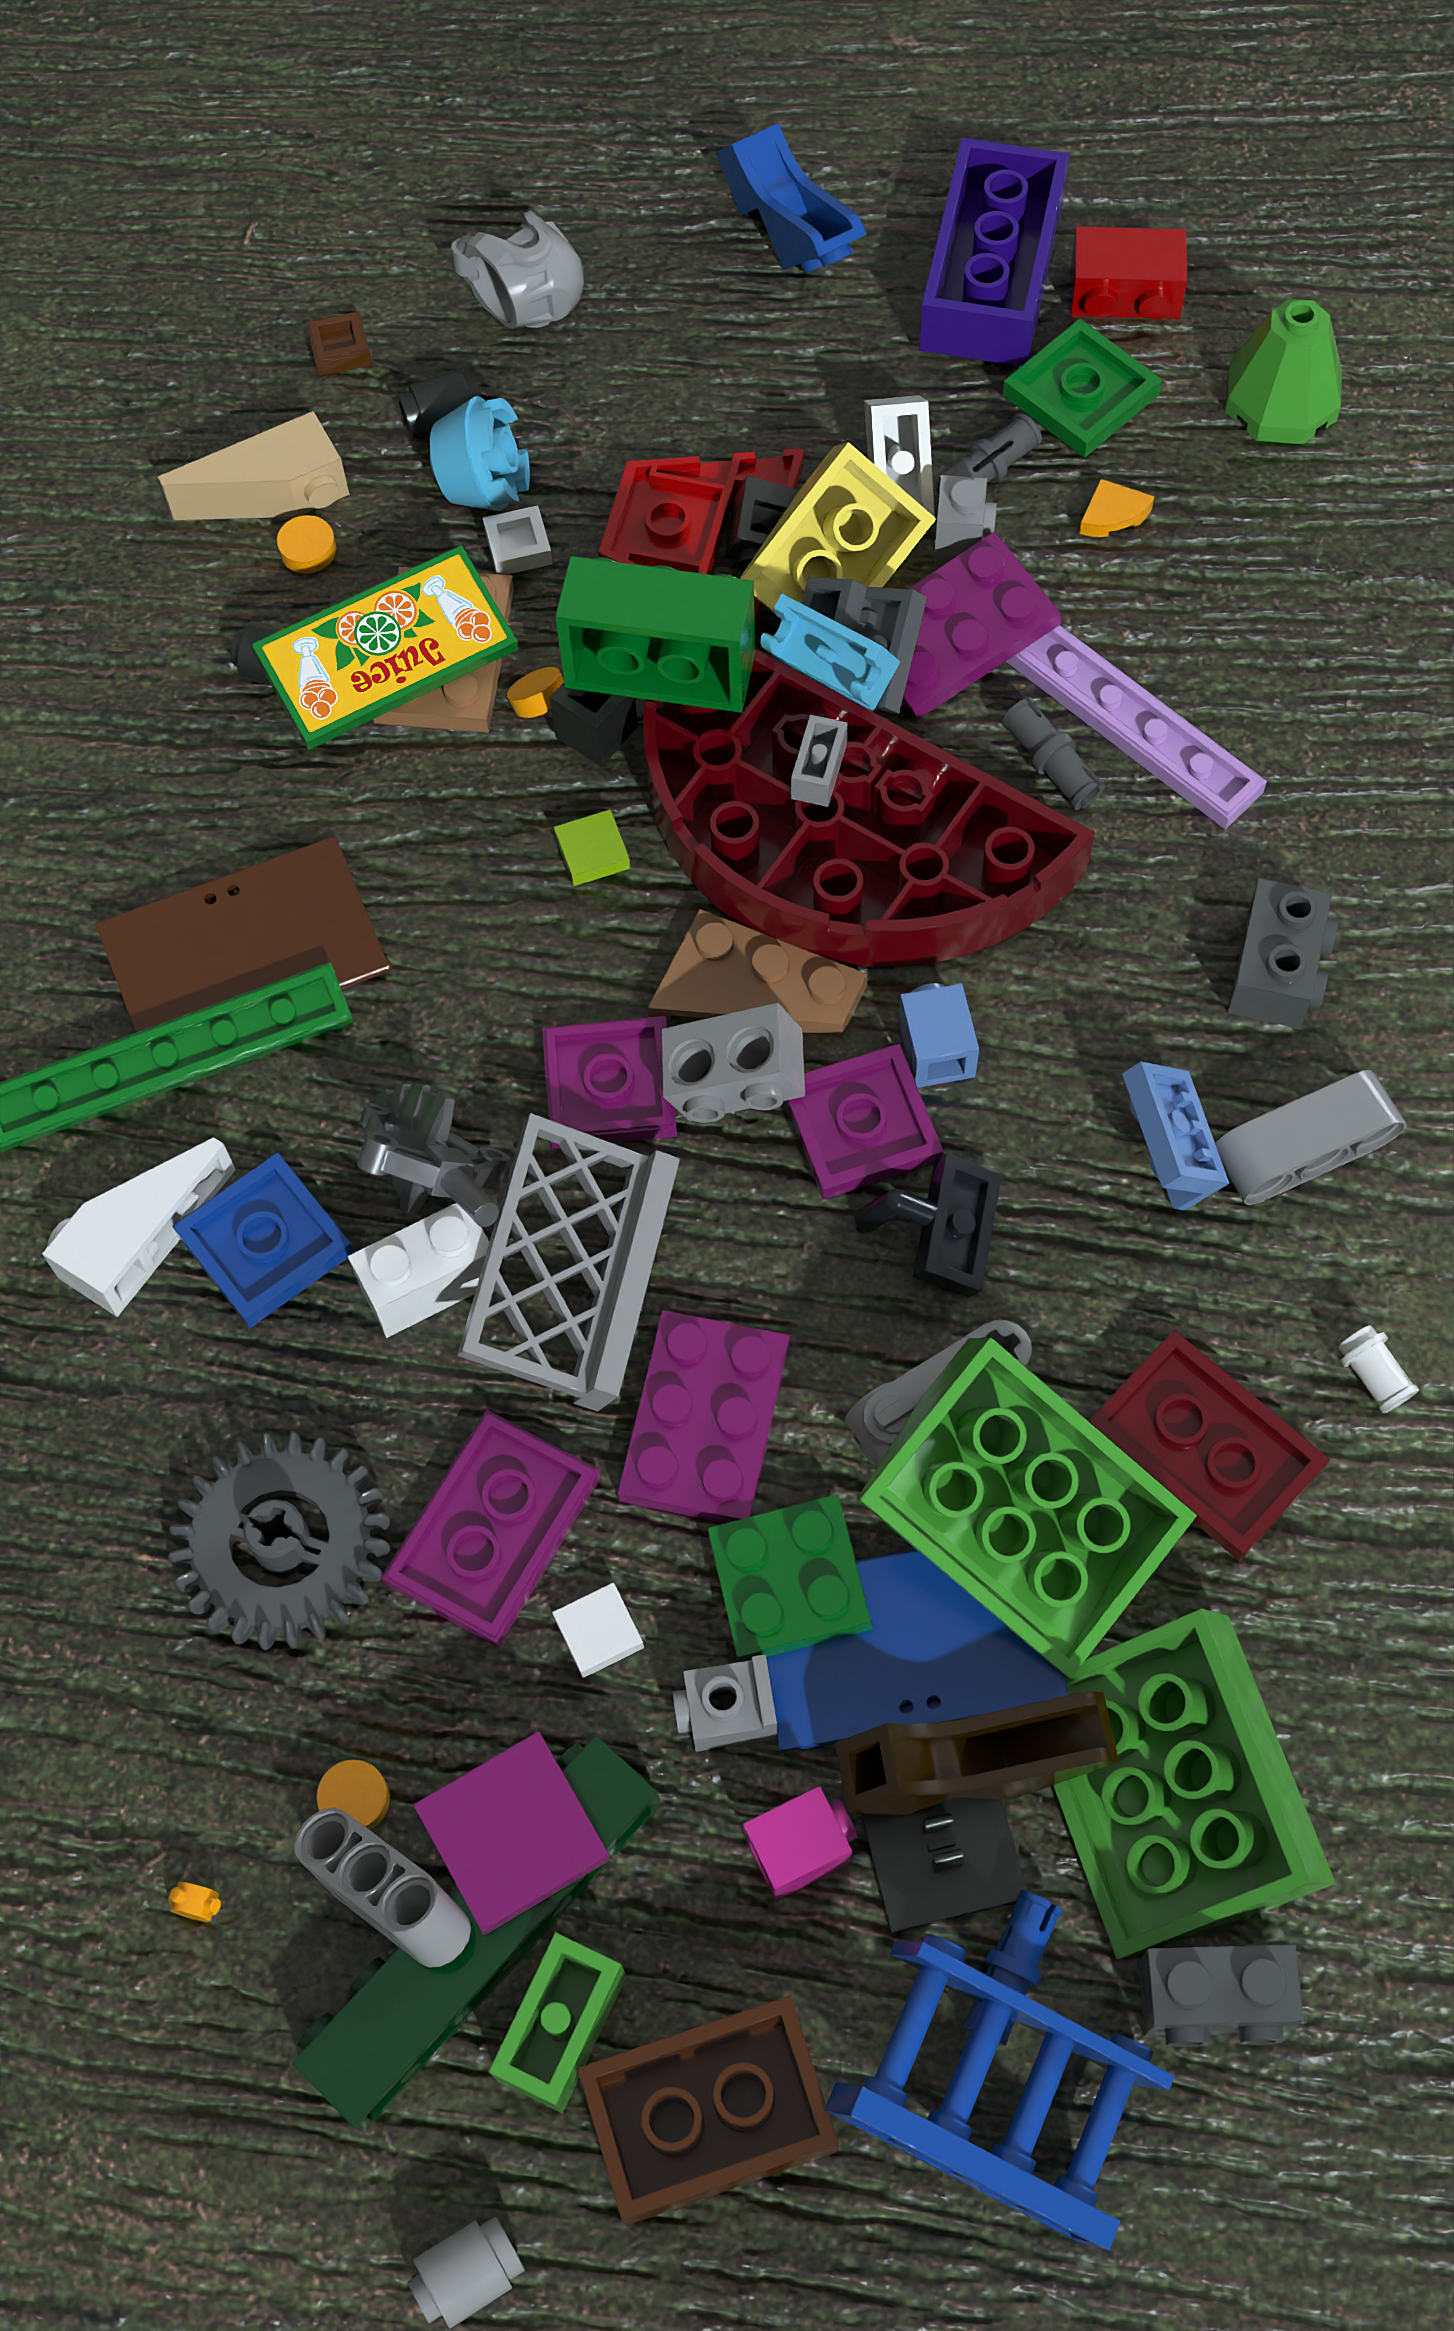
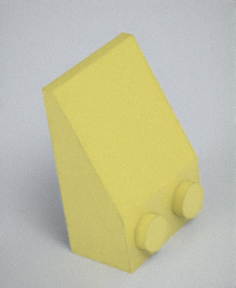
M849 442L843 443L831 449L798 491L739 579L753 580L754 597L775 615L774 606L781 593L802 604L808 577L853 579L867 587L883 588L936 518Z

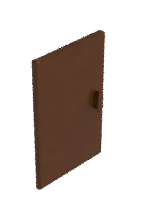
M336 836L95 923L136 1033L329 962L332 964L341 990L392 970V965L389 960H386Z

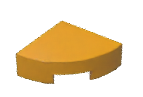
M1101 479L1081 521L1079 534L1090 537H1107L1111 531L1121 530L1131 525L1136 527L1150 514L1155 496Z

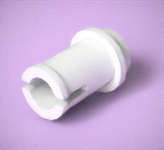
M1369 1325L1348 1337L1338 1346L1344 1355L1340 1362L1344 1367L1352 1366L1384 1414L1410 1399L1419 1389L1416 1385H1413L1384 1344L1388 1339L1387 1335L1384 1332L1377 1334L1374 1328Z

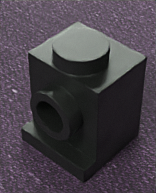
M747 475L731 503L730 511H732L725 557L738 560V567L744 572L799 490Z

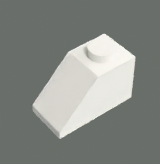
M920 395L864 400L868 459L935 517L928 401Z

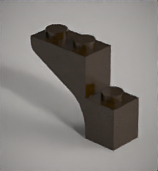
M1098 1691L1078 1692L953 1721L926 1724L885 1723L835 1742L847 1812L856 1814L905 1816L956 1797L1013 1800L1119 1762L1104 1692Z

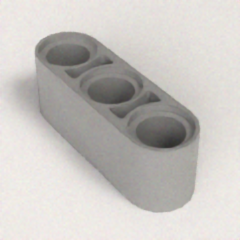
M1364 1070L1232 1129L1222 1136L1215 1145L1224 1170L1242 1201L1246 1205H1253L1383 1147L1403 1132L1406 1128V1122L1375 1073L1371 1070Z
M337 1808L323 1809L313 1814L304 1822L295 1839V1855L338 1900L424 1966L441 1967L452 1962L462 1953L469 1941L471 1932L470 1920L464 1911L428 1873L345 1811Z

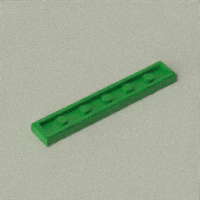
M331 962L0 1082V1153L353 1023V1018Z

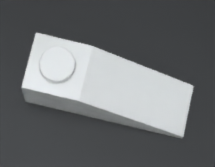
M213 1137L83 1203L72 1218H67L56 1226L49 1237L47 1248L42 1253L56 1276L118 1317L180 1240L172 1226L212 1199L234 1173L235 1167L225 1145Z

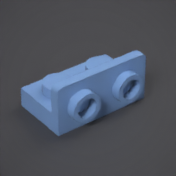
M1140 1061L1122 1073L1130 1095L1129 1104L1131 1112L1141 1126L1150 1152L1149 1162L1151 1169L1159 1179L1162 1188H1166L1172 1207L1174 1209L1187 1210L1228 1185L1229 1181L1189 1071Z

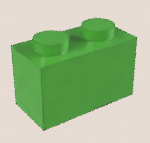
M555 1932L489 2073L499 2083L563 2114L580 2078L578 2068L586 2065L626 1978L622 1964Z

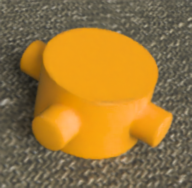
M178 1882L177 1887L170 1891L168 1902L171 1905L169 1911L194 1920L211 1922L212 1916L216 1915L221 1907V1902L218 1899L219 1893L199 1885Z

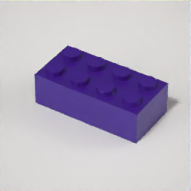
M961 138L922 302L919 351L1022 366L1030 359L1064 201L1069 153Z

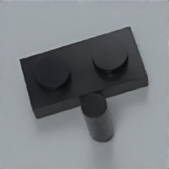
M946 1153L934 1161L927 1199L901 1189H892L858 1209L855 1214V1222L865 1232L873 1231L897 1216L922 1225L913 1277L970 1298L982 1291L1002 1174Z

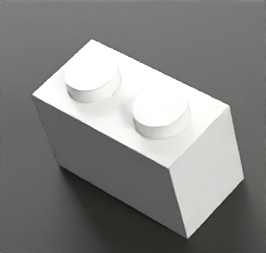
M454 1203L349 1255L348 1259L368 1304L386 1338L474 1295L489 1246V1240L482 1227L478 1226L457 1203Z

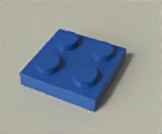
M278 1152L172 1226L178 1238L249 1329L348 1259L349 1255L355 1253L350 1241Z

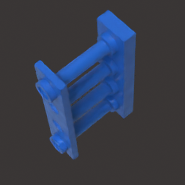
M926 1934L923 1941H895L890 1955L919 1971L874 2078L866 2076L863 2086L836 2082L824 2111L1076 2242L1110 2250L1120 2220L1095 2208L1099 2195L1093 2191L1133 2084L1142 2087L1170 2090L1175 2076L1150 2063L1154 2052L1143 2044L1119 2034H1112L1108 2041L964 1964L967 1952L948 1940L932 1934ZM948 1985L982 2003L940 2109L939 2111L930 2110L926 2120L904 2108L908 2095L902 2090L944 1988ZM1010 2018L1044 2036V2039L1002 2145L994 2143L991 2152H988L968 2141L973 2129L966 2124ZM1072 2051L1106 2069L1067 2174L1065 2178L1057 2176L1053 2186L1032 2175L1036 2162L1030 2156Z

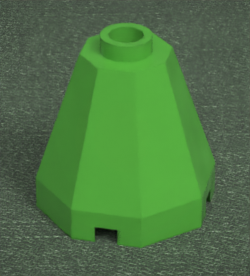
M1289 298L1268 314L1230 361L1227 374L1225 413L1235 422L1237 415L1240 416L1247 423L1246 432L1256 441L1304 444L1315 436L1317 428L1325 424L1326 429L1338 419L1341 408L1342 367L1330 315L1315 301Z

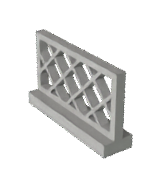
M530 1113L523 1123L499 1207V1216L495 1221L457 1356L575 1396L573 1404L597 1412L619 1396L680 1159L658 1150L648 1157ZM537 1136L559 1144L570 1166L545 1177L532 1154ZM580 1152L589 1155V1157L583 1159ZM601 1161L628 1170L623 1190L607 1199L604 1198L588 1167ZM527 1173L532 1184L523 1188ZM575 1174L592 1206L567 1217L550 1186ZM537 1192L554 1224L529 1236L516 1213L519 1200ZM619 1203L616 1216H614L610 1207ZM597 1214L610 1239L606 1250L589 1258L572 1225ZM511 1232L516 1243L506 1247L509 1233ZM559 1232L576 1265L554 1276H550L534 1244ZM521 1251L538 1283L512 1296L499 1273L502 1259ZM603 1261L601 1273L599 1276L594 1265ZM581 1272L594 1295L591 1309L573 1317L556 1284ZM494 1291L499 1303L489 1307ZM543 1291L560 1324L534 1337L517 1303ZM503 1310L522 1343L506 1352L479 1343L485 1319ZM587 1321L585 1333L583 1336L578 1325ZM565 1332L578 1355L574 1374L570 1375L551 1368L539 1344ZM527 1352L531 1361L518 1357V1355Z

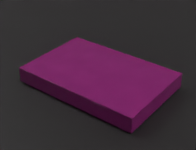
M486 1409L383 1573L381 1579L384 1585L499 1648L602 1478L601 1472L597 1468Z

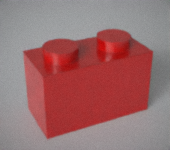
M1076 227L1071 261V316L1180 319L1187 285L1186 229Z

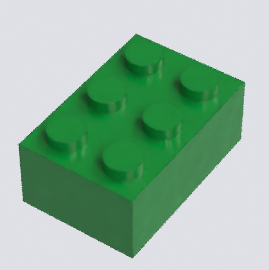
M570 556L555 616L565 688L743 713L755 656L753 580L738 579L728 574L708 575L679 571L663 565L649 567L620 563L604 557L591 559Z

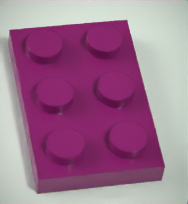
M992 532L908 588L927 596L902 703L917 721L1062 624L1059 610L995 532Z
M662 1310L618 1490L619 1502L721 1523H729L752 1517L790 1347V1335Z

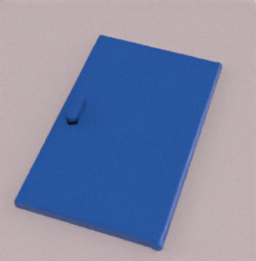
M916 1549L856 1560L873 1630L766 1657L781 1753L835 1744V1742L885 1723L926 1724L953 1721L1067 1695L1064 1675Z

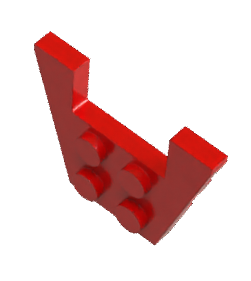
M797 448L783 449V457L760 459L755 458V452L734 453L732 461L700 463L699 456L628 461L598 550V557L609 558L620 563L649 567L663 565L679 571L711 575L732 500L747 475L797 489L804 467V450ZM754 597V626L756 633L763 604Z

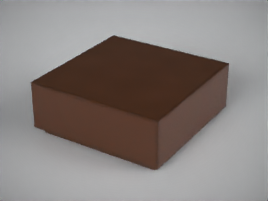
M360 311L306 322L319 377L372 366Z

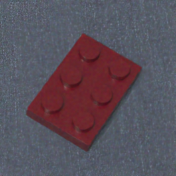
M1175 1330L1088 1420L1096 1429L1194 1512L1197 1516L1193 1522L1239 1562L1243 1560L1309 1487L1330 1461L1327 1456Z

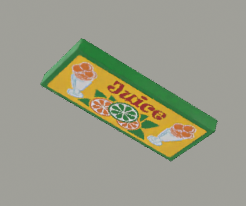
M461 545L251 645L254 656L307 750H311L516 651L518 641Z

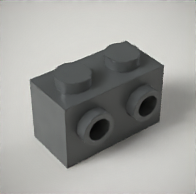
M1258 878L1248 912L1227 1013L1301 1029L1309 1007L1320 1009L1328 980V972L1318 970L1320 954L1331 955L1339 919L1328 917L1332 893Z
M1296 1944L1147 1949L1138 1961L1144 2036L1165 2035L1167 2046L1190 2047L1208 2045L1211 2043L1210 2034L1239 2033L1240 2044L1263 2045L1281 2043L1285 2041L1284 2032H1290L1304 2021Z

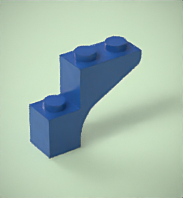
M779 123L716 152L740 214L743 215L758 208L783 270L801 264L804 273H807L821 266H827L851 255L853 252L849 243L867 235L856 212L816 185L805 175L795 160Z

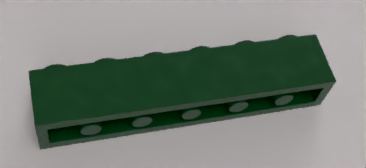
M597 1735L584 1748L579 1743L571 1746L558 1759L557 1764L597 1832L611 1860L485 1936L452 1877L451 1881L456 1887L448 1895L468 1916L471 1926L469 1941L462 1953L452 1962L441 1967L424 1966L401 1948H398L386 1962L381 1957L374 1959L359 1973L351 1984L349 1990L355 1996L335 2017L329 2012L322 2015L300 2038L297 2046L303 2052L292 2062V2065L359 2131L365 2133L661 1807L658 1791Z

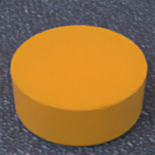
M311 515L295 517L286 522L277 535V545L281 559L285 566L294 572L302 574L319 572L330 565L335 558L337 549L332 528L325 520Z
M545 667L533 671L515 682L508 690L507 698L516 715L523 718H533L551 711L550 697L564 683V678L558 668Z
M346 1760L334 1765L324 1774L317 1789L319 1811L329 1808L340 1809L369 1830L375 1828L383 1820L389 1807L390 1793L385 1779L373 1765L365 1761Z

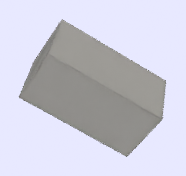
M810 715L791 777V799L829 807L847 745V722Z

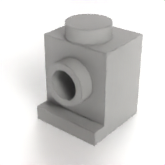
M941 475L934 565L946 564L994 532L997 503L985 502L987 478Z
M766 1655L754 1656L750 1661L683 1671L686 1689L672 1691L678 1733L693 1732L696 1752L777 1739V1721ZM731 1691L736 1696L735 1704L728 1710H717L710 1704V1698L715 1693Z

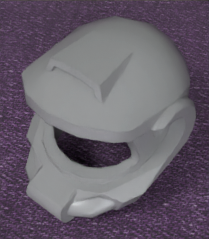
M532 210L522 214L521 225L517 228V233L510 238L504 240L487 233L478 232L475 236L466 235L458 238L451 245L455 272L464 277L480 304L508 328L515 329L525 326L539 328L548 325L552 321H558L566 317L581 299L584 285V267L579 256L552 221H543Z

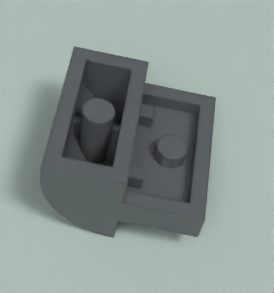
M808 577L802 600L803 605L882 645L901 661L874 711L899 713L927 596L911 589L867 587L853 579Z

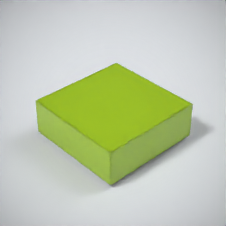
M611 809L554 827L555 838L573 886L631 869L630 859Z

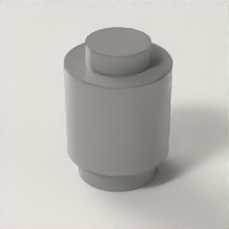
M494 2216L480 2226L476 2220L472 2221L413 2259L420 2274L409 2280L407 2284L428 2323L430 2324L440 2316H443L449 2329H451L511 2290L512 2286L509 2281L525 2270L499 2221Z

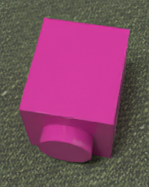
M820 1786L743 1824L744 1838L775 1901L851 1864L852 1849L849 1842L858 1838L854 1825L842 1802L838 1799L829 1804Z

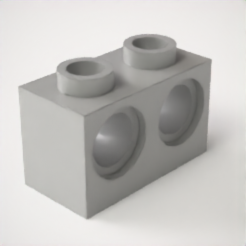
M779 1003L662 1029L663 1097L689 1121L701 1123L715 1122L722 1119L726 1113L749 1108L771 1110L781 1106L783 1101L805 1097L802 1028ZM768 1056L767 1060L761 1066L757 1067L758 1064ZM709 1070V1072L702 1079H700L701 1076Z

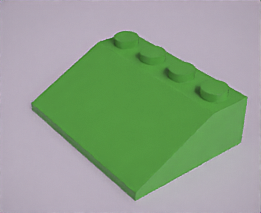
M991 1337L968 1338L927 1389L857 1498L1069 1679L1073 1677L1197 1516Z
M1199 1609L1086 1659L1071 1679L1064 1676L1067 1695L1085 1691L1104 1692L1119 1762L1053 1785L1117 1960L1125 1959L1145 1952L1147 1949L1157 1948L1276 1908L1336 1884L1229 1616L1206 1609Z

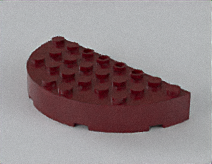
M755 649L743 713L654 700L645 701L644 747L651 804L665 842L685 875L709 901L740 925L841 964L869 967H906L937 963L969 955L995 945L1027 928L1059 903L1088 870L1095 835L1094 831ZM810 715L848 723L847 745L829 807L791 799V777Z

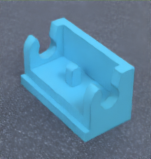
M781 593L774 606L776 615L781 618L780 627L774 636L768 633L761 635L760 642L762 648L772 654L771 657L873 712L901 661L882 645Z

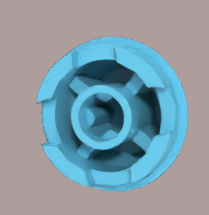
M475 396L433 424L430 433L431 469L442 493L449 502L457 505L502 511L507 507L508 503L520 501L517 493L528 491L530 482L527 448L517 449L508 423L515 422L518 418L513 408L505 399L496 398L486 401L480 396Z

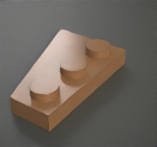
M699 909L648 1006L649 1017L666 1016V1021H671L672 1016L708 1019L779 1003L802 1028V1032L843 1036L867 987L868 974Z

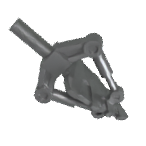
M400 1084L396 1086L395 1090L386 1089L371 1099V1104H365L359 1121L360 1125L365 1127V1140L357 1166L374 1175H386L389 1185L394 1186L401 1199L400 1207L407 1215H417L428 1194H430L431 1196L452 1198L480 1227H488L497 1220L499 1209L484 1194L481 1188H500L510 1157L504 1152L491 1147L477 1148L450 1132L455 1104L453 1097L447 1092L438 1091L437 1094L431 1092V1086L415 1084L412 1089V1085Z

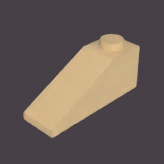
M314 411L158 476L173 520L298 517L317 508L327 507L336 500L350 495L342 460Z

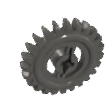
M290 1432L284 1452H278L272 1437L268 1433H264L262 1435L261 1454L256 1457L253 1456L243 1442L237 1441L238 1465L232 1467L220 1457L213 1456L212 1463L219 1478L215 1483L197 1475L192 1476L195 1488L203 1497L201 1502L188 1501L186 1499H179L177 1501L179 1509L192 1520V1524H173L169 1527V1531L176 1540L189 1546L184 1549L171 1551L168 1558L174 1566L191 1570L175 1578V1585L182 1592L199 1591L188 1602L189 1610L192 1613L202 1614L214 1609L207 1621V1625L212 1632H219L234 1622L231 1637L236 1644H242L247 1641L256 1630L258 1632V1643L263 1650L272 1647L278 1633L284 1634L290 1648H296L301 1640L302 1629L307 1627L318 1640H321L326 1636V1618L331 1617L342 1625L349 1623L350 1618L344 1607L347 1601L360 1605H365L369 1602L367 1593L360 1586L361 1582L381 1580L383 1575L381 1569L372 1564L370 1559L387 1555L390 1552V1546L385 1540L377 1539L373 1536L386 1530L390 1525V1519L385 1513H370L382 1503L383 1494L379 1488H372L362 1492L370 1477L369 1471L365 1466H359L346 1475L351 1462L350 1454L346 1449L341 1448L327 1462L328 1448L322 1437H317L309 1452L304 1454L301 1439L296 1432ZM282 1496L301 1498L319 1508L327 1520L330 1535L328 1543L312 1538L311 1531L295 1506L287 1501L274 1498ZM287 1527L291 1536L287 1539L276 1537L272 1545L269 1546L265 1537H268L269 1534L280 1536L284 1528ZM234 1540L246 1543L261 1567L272 1574L286 1575L294 1573L305 1566V1564L315 1567L316 1570L295 1584L279 1588L258 1585L243 1576L236 1566L233 1552Z

